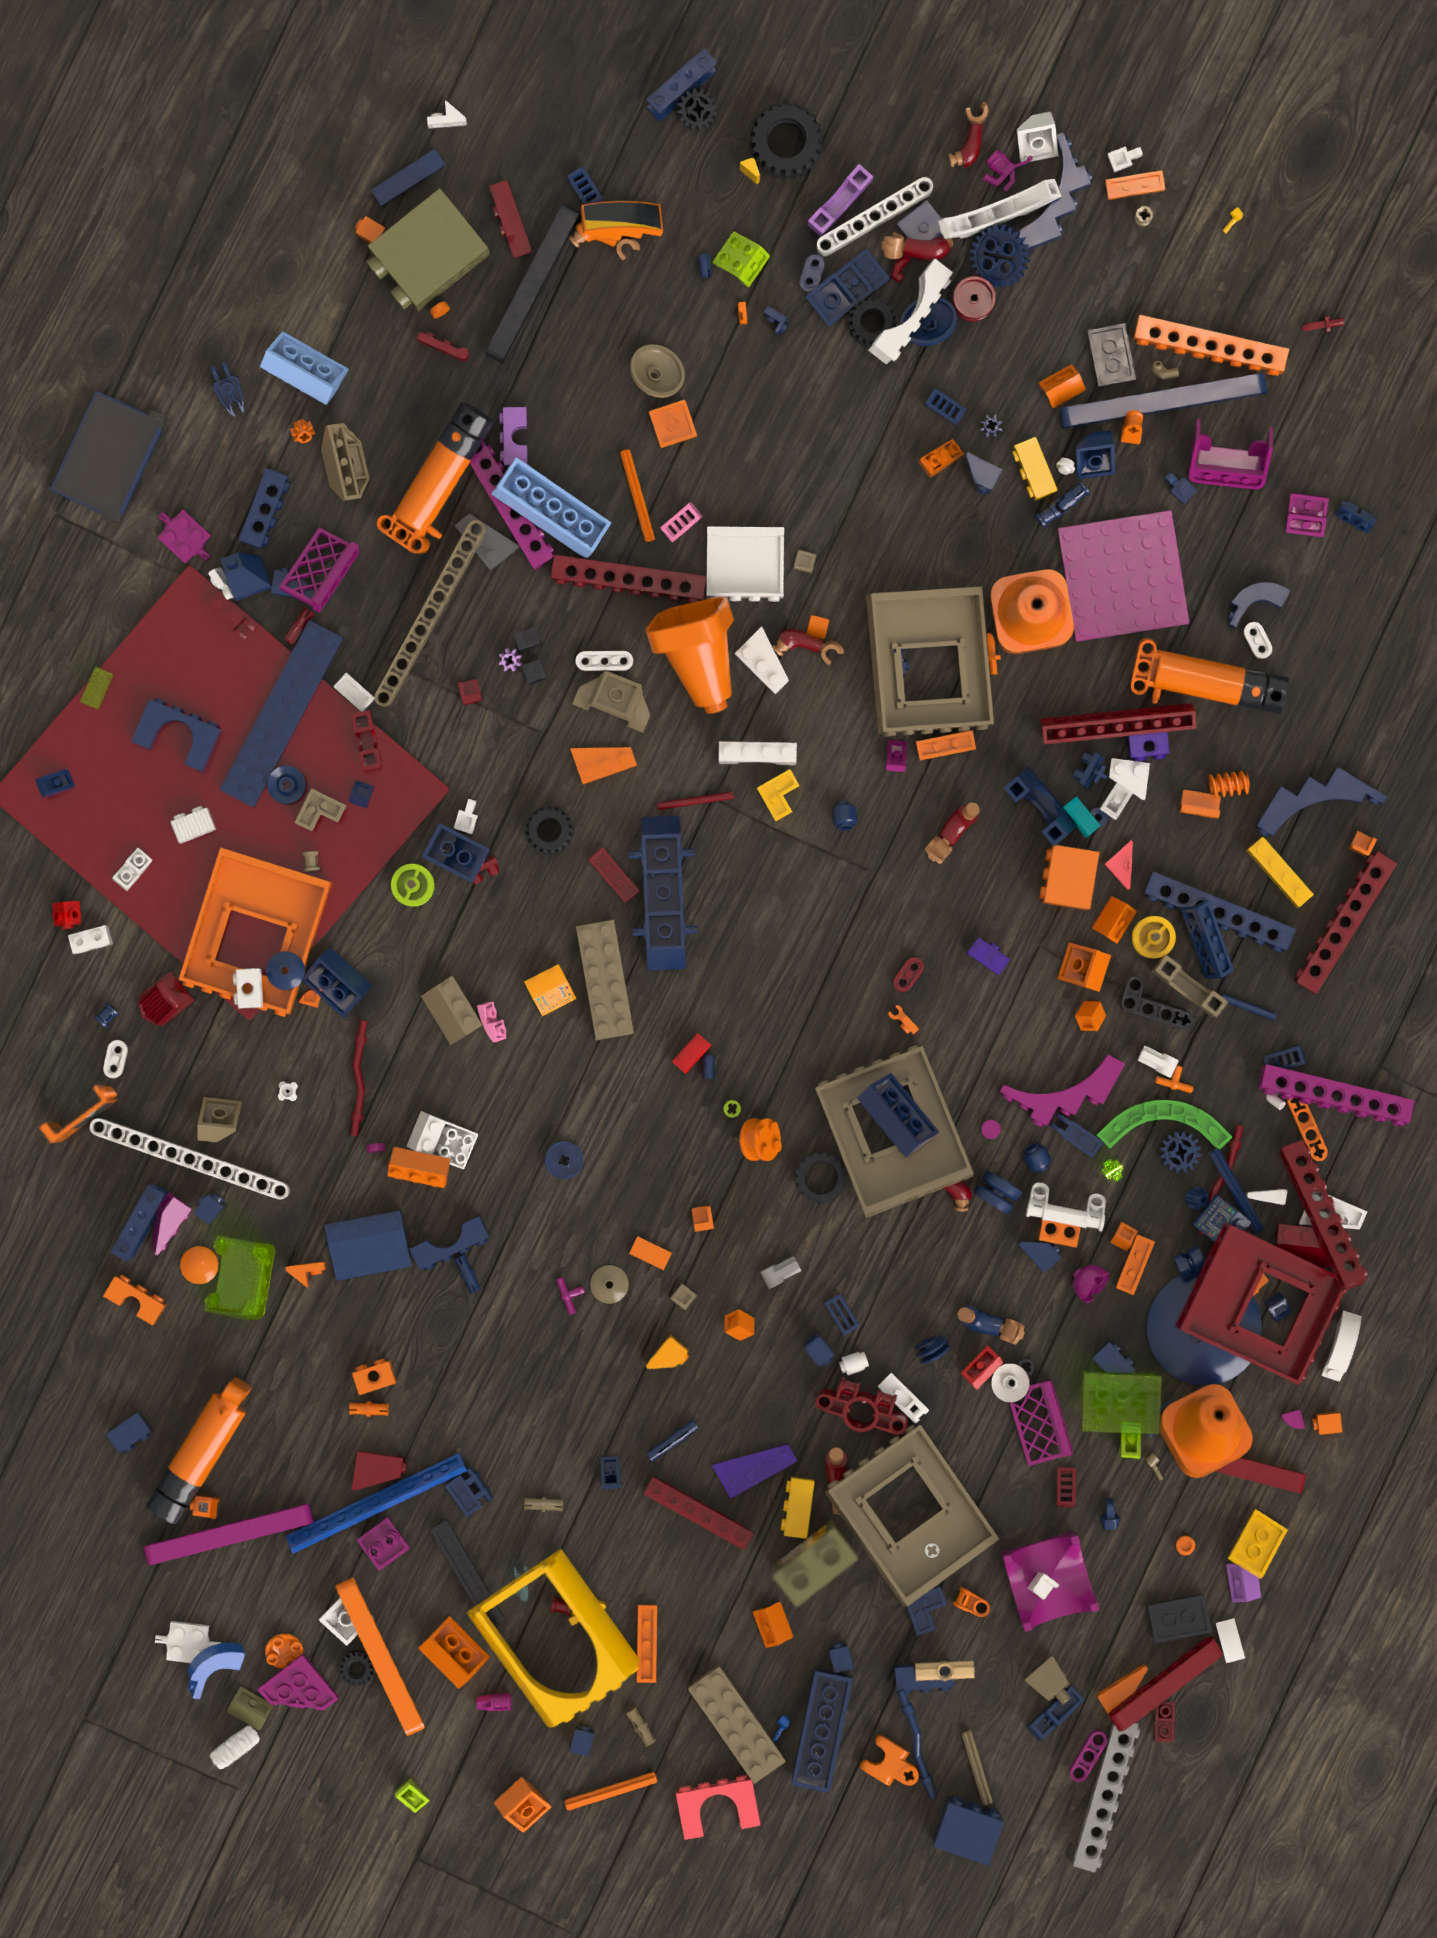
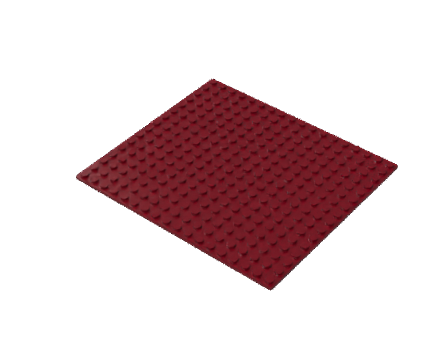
M188 566L1 781L0 806L182 964H184L220 847L329 881L332 885L315 935L312 950L449 792V788L375 724L374 728L383 768L363 772L358 753L357 738L351 714L360 711L322 679L276 768L292 766L303 774L306 782L303 796L294 803L282 804L271 797L266 785L257 804L253 808L221 791L220 788L292 652L230 599L227 601L246 617L245 619L255 629L253 631L249 630L243 622L237 626L240 631L246 634L247 638L245 640L235 631L229 629L204 606L216 591L224 598L225 596L192 566ZM155 698L166 702L165 706L171 709L174 705L183 709V714L190 716V713L200 716V721L206 724L209 720L219 725L218 729L222 730L204 773L184 764L193 744L192 731L184 722L173 721L165 724L159 731L151 750L131 742L149 699L153 701ZM68 769L75 787L52 797L46 796L42 798L35 780L39 777ZM356 780L375 786L367 808L349 802ZM285 782L284 788H290V782ZM311 788L348 806L338 823L320 815L313 832L295 823ZM200 806L203 809L208 808L216 830L179 844L171 825V821H174V816L182 813L185 816L192 813V809ZM139 848L152 859V862L130 889L126 891L112 877L120 870L133 852ZM319 851L317 858L318 866L321 870L304 872L305 862L302 852ZM231 910L215 960L241 969L260 968L262 975L267 976V964L275 954L280 952L287 927ZM232 996L230 1000L223 998L248 1020L253 1019L260 1011L258 1008H238Z

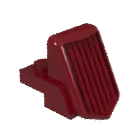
M171 971L138 997L140 999L138 1006L142 1018L162 1027L194 1002L193 998Z

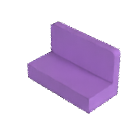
M1236 1563L1226 1564L1232 1602H1248L1261 1598L1258 1577Z

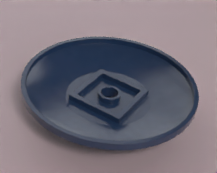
M1193 1271V1275L1182 1279L1181 1275L1172 1279L1155 1296L1147 1317L1148 1343L1157 1362L1173 1377L1194 1385L1219 1384L1240 1374L1250 1362L1175 1327L1200 1272ZM1252 1297L1238 1326L1261 1336V1315Z

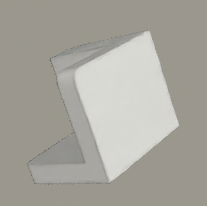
M1038 1572L1028 1586V1589L1044 1600L1053 1587L1057 1588L1059 1584L1044 1573Z

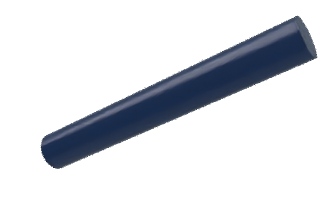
M1224 993L1222 995L1231 1005L1274 1021L1277 1017V1013Z

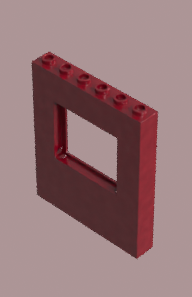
M1224 1222L1175 1327L1300 1385L1307 1376V1369L1313 1363L1315 1352L1322 1345L1323 1335L1330 1328L1333 1314L1338 1311L1340 1300L1347 1290L1342 1292L1334 1273ZM1264 1272L1308 1292L1283 1346L1238 1326Z

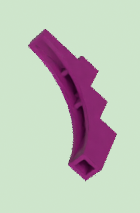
M1107 1054L1098 1068L1086 1079L1073 1087L1059 1092L1031 1094L1017 1091L1006 1085H1002L999 1092L1003 1093L1002 1098L1010 1102L1013 1099L1019 1102L1018 1106L1026 1111L1032 1109L1029 1116L1032 1118V1123L1039 1127H1042V1125L1047 1126L1057 1107H1060V1112L1070 1116V1114L1075 1115L1085 1096H1088L1087 1100L1095 1105H1098V1103L1103 1104L1125 1063Z

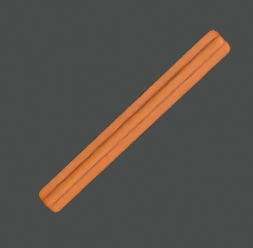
M629 449L620 452L643 536L645 542H651L655 540L632 455Z
M651 1772L565 1799V1806L567 1810H572L657 1783V1777L655 1772Z

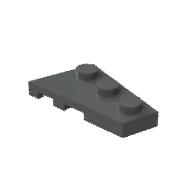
M468 514L454 526L463 535L471 521L480 520ZM483 523L486 527V533L476 553L491 571L519 549L520 546ZM479 524L472 527V533L478 535L482 530Z

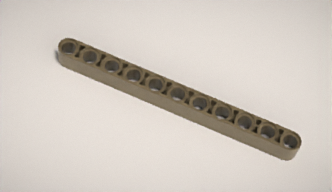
M473 520L465 529L374 697L378 705L390 706L397 696L485 536L486 527L482 522ZM476 524H479L482 529L478 535L472 533V527ZM466 541H470L472 549L466 552L463 550V544ZM457 558L463 560V565L460 568H455L453 565L454 560ZM447 575H452L454 578L451 585L444 583V578ZM438 592L444 593V600L441 602L435 600V595ZM432 608L435 611V616L432 619H428L426 611ZM420 625L426 628V632L422 636L416 633ZM411 642L417 645L413 653L407 650V646ZM401 659L407 661V667L403 670L398 667V662ZM391 676H396L398 678V684L396 686H391L389 684V678ZM384 692L389 695V700L386 703H382L379 698Z

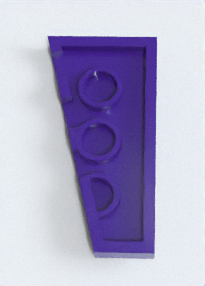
M789 1444L715 1463L712 1466L731 1499L798 1460Z

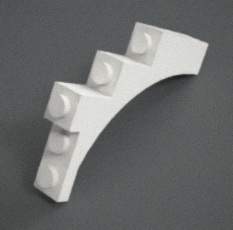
M1055 179L1044 180L991 205L958 216L943 218L938 221L940 231L945 239L972 237L989 226L1001 225L1017 216L1027 215L1062 196Z

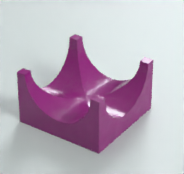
M1075 1531L1001 1552L1019 1618L1025 1632L1032 1630L1041 1623L1080 1612L1099 1611L1083 1560L1079 1537ZM1038 1572L1044 1573L1059 1584L1057 1588L1053 1587L1044 1600L1028 1589V1586Z

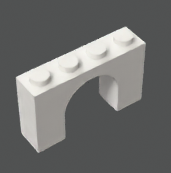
M719 742V764L768 762L776 763V765H796L797 743Z

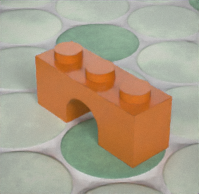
M122 1274L120 1277L118 1275L115 1276L103 1296L119 1306L129 1296L137 1298L140 1302V1310L136 1316L151 1325H155L167 1305L163 1303L164 1299L156 1294L151 1296L146 1293L148 1290L139 1284L136 1287L130 1283L131 1279Z

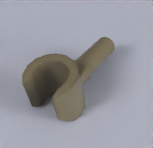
M1151 1453L1146 1458V1462L1152 1467L1160 1481L1163 1477L1156 1466L1160 1460Z

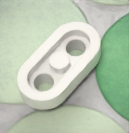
M1251 622L1246 625L1243 634L1254 656L1259 659L1267 658L1272 652V645L1262 626L1257 622ZM1251 629L1256 630L1255 636L1250 635ZM1259 646H1263L1265 648L1264 653L1259 652Z
M115 1040L108 1046L103 1070L109 1078H117L123 1073L128 1047L123 1041ZM117 1046H120L122 1049L119 1054L115 1052ZM112 1065L117 1066L116 1072L111 1071Z

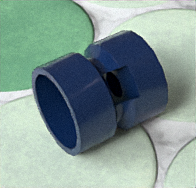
M1198 1246L1188 1249L1187 1254L1180 1253L1173 1256L1174 1263L1182 1279L1192 1276L1193 1271L1200 1272L1205 1264V1259Z

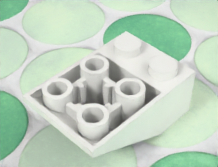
M421 1111L407 1147L417 1152L450 1158L451 1165L464 1169L478 1134Z

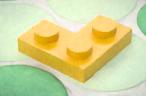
M790 769L757 787L775 822L792 813L783 795L799 787V784Z

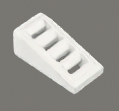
M1287 1190L1253 1191L1245 1193V1196L1250 1199L1284 1205Z

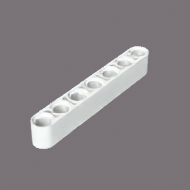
M927 177L920 178L823 235L817 242L818 253L822 256L834 253L927 198L933 190L932 181ZM920 184H927L929 190L926 192L919 189ZM905 193H909L913 196V199L908 202L902 196ZM894 203L897 208L894 211H889L886 205ZM871 213H878L880 219L873 221L869 216ZM860 222L864 228L857 231L853 228V224ZM839 232H844L847 238L839 240L836 235ZM828 242L831 247L829 250H823L820 244Z

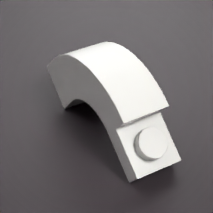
M1343 1310L1337 1323L1334 1343L1321 1376L1340 1382L1351 1361L1362 1316Z

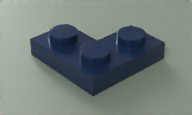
M940 1586L929 1590L907 1606L917 1636L936 1630L929 1611L947 1605Z

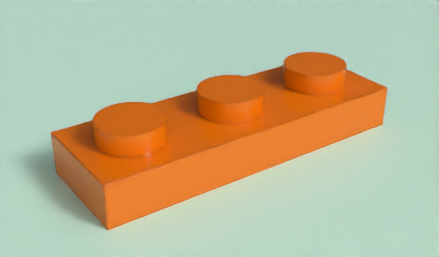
M1162 170L1105 180L1108 200L1165 191Z
M973 730L916 741L919 761L976 750Z
M1136 1235L1115 1288L1134 1295L1155 1241Z

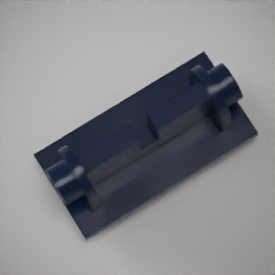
M1343 500L1335 515L1342 521L1348 522L1358 530L1368 534L1376 521L1374 515L1363 509L1358 514L1356 513L1359 508L1348 500L1347 502Z

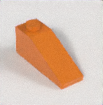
M1142 1664L1096 1694L1107 1713L1135 1692L1148 1670L1145 1664Z

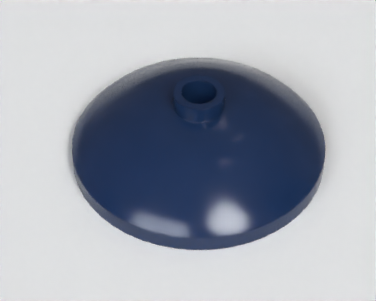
M940 297L935 304L931 303L929 306L931 311L925 318L921 317L919 328L915 332L912 331L910 333V342L921 346L935 345L946 340L954 332L958 318L954 306L948 300ZM918 300L911 303L904 310L900 325L910 318Z

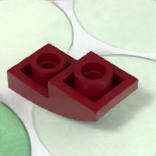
M1162 1702L1155 1707L1154 1742H1174L1175 1702Z

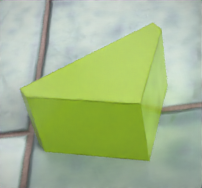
M411 1778L396 1789L394 1793L395 1797L414 1813L430 1801Z

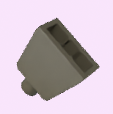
M1053 1656L1025 1679L1031 1687L1048 1701H1052L1056 1697L1064 1705L1071 1699V1696L1065 1691L1070 1682Z

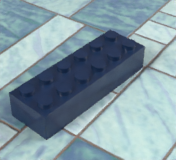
M818 1668L814 1669L791 1780L792 1785L830 1793L853 1682L851 1675Z

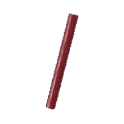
M732 791L657 802L658 810L730 800L734 799Z

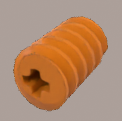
M1239 771L1238 777L1235 772H1231L1230 777L1227 772L1223 774V778L1219 773L1216 774L1215 779L1212 774L1208 776L1210 794L1214 793L1215 798H1218L1219 792L1222 793L1223 797L1226 796L1227 791H1229L1231 796H1233L1234 790L1237 791L1238 795H1241L1242 789H1244L1246 794L1249 793L1250 785L1247 771L1246 775H1244L1243 771Z

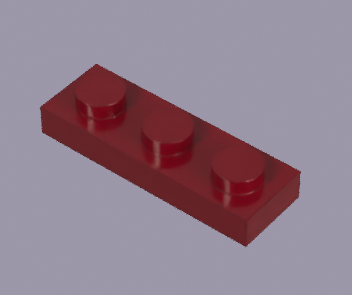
M603 847L588 859L624 903H627L640 892Z

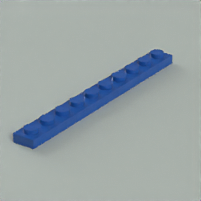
M460 1453L286 1535L290 1550L294 1554L466 1472L467 1469Z

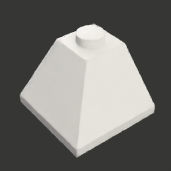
M1051 112L1032 115L1017 129L1020 162L1026 161L1028 156L1033 157L1031 161L1058 156L1056 128Z

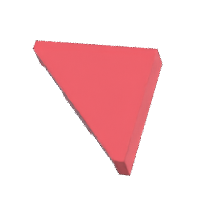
M1129 841L1104 864L1127 890L1131 888L1132 841Z

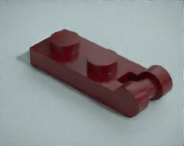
M419 332L418 342L465 362L469 359V352L466 348L457 349L448 340L443 339L439 341L430 332Z

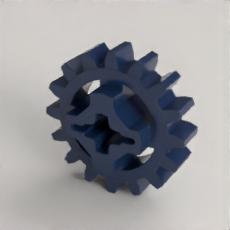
M1183 1131L1181 1136L1177 1132H1174V1137L1167 1135L1169 1140L1162 1141L1165 1147L1159 1148V1150L1164 1151V1154L1160 1155V1158H1165L1163 1165L1169 1164V1170L1175 1167L1176 1173H1179L1180 1169L1184 1173L1187 1172V1167L1191 1170L1194 1169L1192 1164L1199 1163L1196 1157H1201V1154L1197 1153L1201 1146L1195 1145L1198 1140L1192 1141V1134L1185 1137L1186 1134ZM1181 1139L1188 1141L1191 1146L1183 1145ZM1174 1141V1147L1171 1151H1168L1170 1144ZM1179 1146L1181 1149L1185 1150V1153L1182 1154V1158L1180 1157V1155H1176V1151L1179 1150ZM1193 1153L1191 1160L1187 1163L1188 1155ZM1169 1158L1177 1159L1179 1165L1174 1164Z

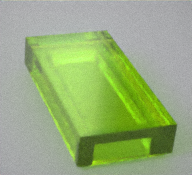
M95 667L80 702L99 710L114 674Z

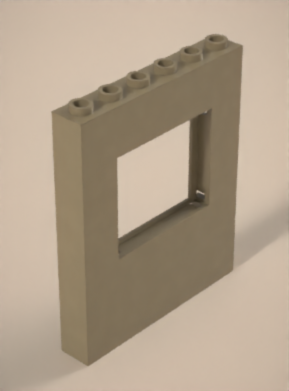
M982 587L872 593L867 595L878 734L884 733L885 737L896 736V732H903V735L915 734L914 731H921V734L933 733V730L940 729V733L951 732V728H958V731H969L970 727H976L977 730L988 729V726L993 725L994 718ZM957 645L962 698L905 702L901 649Z
M912 1046L907 1049L908 1052L900 1054V1052L894 1053L889 1056L890 1059L885 1061L882 1059L876 1060L871 1063L872 1066L858 1067L854 1069L852 1074H840L836 1076V1080L831 1082L829 1080L822 1081L815 1088L866 1218L974 1176L923 1046ZM890 1073L893 1074L902 1087L908 1085L915 1103L939 1131L934 1138L906 1158L896 1145L871 1154L852 1107L861 1103L857 1098L871 1084Z
M911 1425L904 1431L906 1434L900 1438L897 1435L891 1439L889 1446L885 1449L883 1446L873 1452L874 1457L863 1459L858 1463L860 1467L854 1471L851 1468L845 1472L842 1480L839 1482L837 1479L827 1485L829 1489L825 1491L827 1497L903 1607L909 1606L999 1540L921 1425ZM913 1466L942 1507V1510L895 1543L866 1499ZM930 1543H934L939 1547V1554L934 1558L928 1557L925 1553V1548ZM935 1545L927 1547L929 1556L937 1554Z

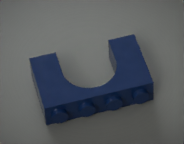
M155 698L154 701L149 699L131 742L151 750L159 731L165 724L173 721L184 722L189 726L193 734V744L184 764L204 773L222 730L218 729L219 725L209 720L206 724L200 721V716L190 713V716L183 714V709L174 705L171 709L165 706L166 702Z
M1029 766L1004 787L1015 802L1025 798L1040 810L1047 823V827L1042 833L1053 846L1058 844L1078 826L1064 809V806Z

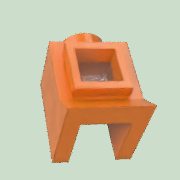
M197 1494L190 1504V1510H193V1515L215 1519L218 1515L216 1512L220 1498Z

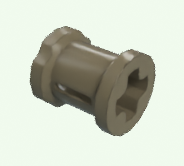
M1147 206L1139 208L1134 216L1136 224L1147 226L1153 218V211ZM1142 212L1145 213V220H1142V216H1139Z
M319 851L302 852L305 862L304 872L321 870L318 866L317 858Z

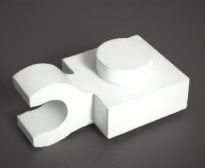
M1123 147L1107 155L1113 171L1117 172L1132 166L1131 160L1142 157L1143 153L1140 147L1128 152L1126 147Z
M468 799L465 811L459 810L454 829L473 834L478 815L473 814L477 801Z

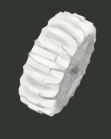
M246 1726L218 1746L210 1755L214 1765L219 1769H223L255 1746L260 1739L255 1729L253 1730L251 1726Z

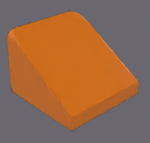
M811 615L807 633L817 638L825 639L829 619Z
M1121 1222L1110 1242L1127 1251L1131 1247L1138 1231Z

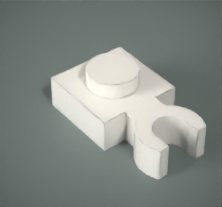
M215 568L208 574L211 577L212 584L223 591V595L227 600L234 598L222 568Z

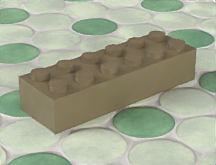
M610 920L576 926L596 1040L634 1034L615 921Z
M720 1664L688 1685V1690L754 1784L786 1762L785 1756Z

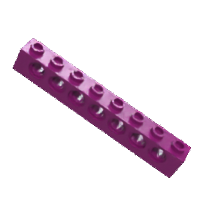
M482 439L481 451L475 453L469 464L535 571L554 559L552 554L555 551L550 543L545 544L542 539L545 535L540 527L536 528L533 522L522 515L517 519L512 518L510 514L514 509L491 494L496 487L491 484V479L495 476L502 478L505 469L500 461L496 463L493 458L496 455L490 445L486 446L483 441L484 439ZM484 460L491 462L489 469L481 468V463ZM524 525L531 527V532L528 535H523L520 532ZM539 542L541 544L540 550L532 551L530 549L531 544Z
M1267 1064L1262 1067L1258 1089L1263 1090L1262 1093L1266 1095H1274L1276 1093L1280 1094L1283 1099L1292 1100V1098L1300 1099L1299 1102L1304 1104H1311L1313 1102L1317 1103L1320 1108L1329 1109L1333 1107L1337 1108L1336 1111L1341 1113H1348L1350 1111L1354 1112L1355 1116L1366 1118L1370 1116L1374 1117L1373 1120L1378 1122H1385L1387 1120L1391 1121L1392 1125L1399 1127L1410 1123L1414 1100ZM1277 1078L1283 1080V1088L1277 1086ZM1295 1083L1301 1084L1302 1092L1295 1090ZM1314 1087L1320 1089V1097L1314 1095ZM1332 1092L1338 1093L1339 1101L1333 1100ZM1351 1096L1357 1098V1106L1351 1104ZM1369 1101L1375 1102L1376 1110L1370 1109ZM1388 1105L1394 1107V1115H1391L1387 1111Z

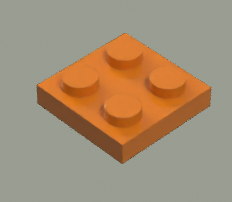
M685 399L649 411L661 449L697 437Z

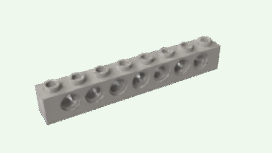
M1138 1722L1121 1732L1112 1723L1072 1859V1865L1075 1867L1096 1872V1868L1101 1866L1103 1857H1100L1101 1851L1106 1849L1108 1843L1106 1834L1107 1831H1111L1113 1826L1111 1817L1113 1812L1116 1813L1119 1801L1116 1800L1118 1794H1122L1124 1783H1122L1123 1776H1127L1130 1764H1127L1128 1759L1133 1756L1135 1751L1133 1742L1135 1738L1138 1739L1141 1728L1138 1727ZM1121 1734L1128 1735L1127 1742L1120 1743L1118 1741ZM1115 1753H1122L1123 1758L1121 1761L1116 1762L1113 1760ZM1111 1771L1117 1772V1777L1114 1780L1107 1778L1108 1773ZM1104 1790L1112 1791L1110 1798L1105 1799L1102 1797ZM1100 1808L1107 1810L1106 1815L1103 1817L1096 1815L1097 1810ZM1094 1827H1100L1101 1833L1095 1836L1091 1834V1830ZM1089 1845L1096 1847L1095 1852L1092 1854L1086 1853V1848Z

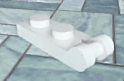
M892 1373L878 1385L884 1393L890 1395L897 1394L895 1404L915 1424L923 1414L929 1411ZM915 1404L918 1409L913 1413L909 1409Z

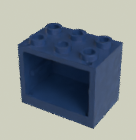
M957 1796L947 1797L932 1839L935 1848L989 1866L1004 1823L1002 1815L999 1814V1811L992 1808L988 1810L982 1809L981 1805L975 1802L967 1804L963 1802L962 1798Z

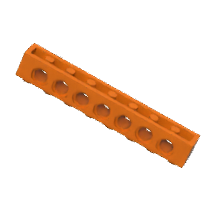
M1139 315L1133 340L1142 346L1152 344L1156 345L1155 348L1160 350L1174 349V352L1184 355L1187 352L1199 359L1209 357L1212 358L1211 361L1216 363L1226 361L1230 362V365L1234 367L1244 365L1248 366L1249 370L1259 372L1261 369L1273 376H1278L1284 372L1289 352L1287 348ZM1156 329L1159 332V337H1151L1149 331ZM1171 333L1176 334L1178 341L1171 342L1168 339V335ZM1194 338L1197 342L1196 346H1189L1187 339ZM1207 342L1214 343L1215 350H1207L1205 344ZM1224 347H1232L1234 350V354L1227 355L1224 351ZM1243 351H1250L1252 359H1245ZM1262 355L1270 356L1271 363H1264Z

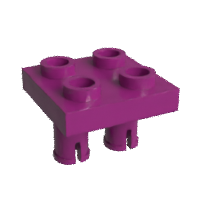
M389 1517L357 1539V1542L378 1571L410 1549V1546Z

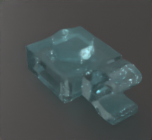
M524 1566V1573H525V1572L528 1571L527 1566ZM514 1567L513 1574L518 1578L522 1574H518L517 1567ZM528 1584L516 1592V1596H520V1601H528L529 1599Z

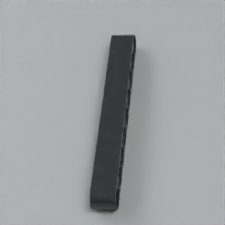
M565 204L561 206L496 330L485 355L500 363H503L575 227L580 212Z

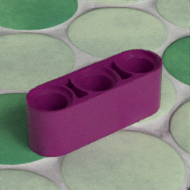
M1093 1729L1088 1734L1070 1765L1069 1773L1074 1781L1082 1782L1087 1778L1107 1743V1737L1102 1730ZM1096 1734L1103 1736L1100 1743L1093 1742V1737ZM1086 1751L1093 1752V1757L1089 1760L1083 1758V1754ZM1076 1768H1082L1083 1774L1081 1776H1074L1073 1771Z

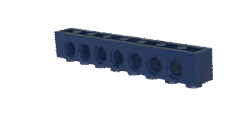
M1151 872L1143 894L1147 895L1146 899L1157 902V900L1165 902L1164 906L1173 910L1175 907L1182 909L1183 907L1196 906L1199 900H1209L1213 912L1217 907L1223 910V916L1220 919L1216 918L1220 929L1228 931L1230 928L1236 931L1235 935L1246 938V936L1254 938L1253 942L1264 945V943L1272 945L1270 949L1280 953L1282 950H1288L1296 930L1156 872ZM1162 886H1167L1170 889L1169 896L1163 897L1160 894ZM1181 893L1186 894L1188 897V901L1185 904H1181L1178 901V896ZM1233 915H1238L1241 918V923L1238 926L1234 925L1231 921ZM1252 922H1256L1259 926V930L1256 933L1251 932L1249 929V925ZM1270 929L1276 931L1277 936L1274 940H1270L1267 937V932Z

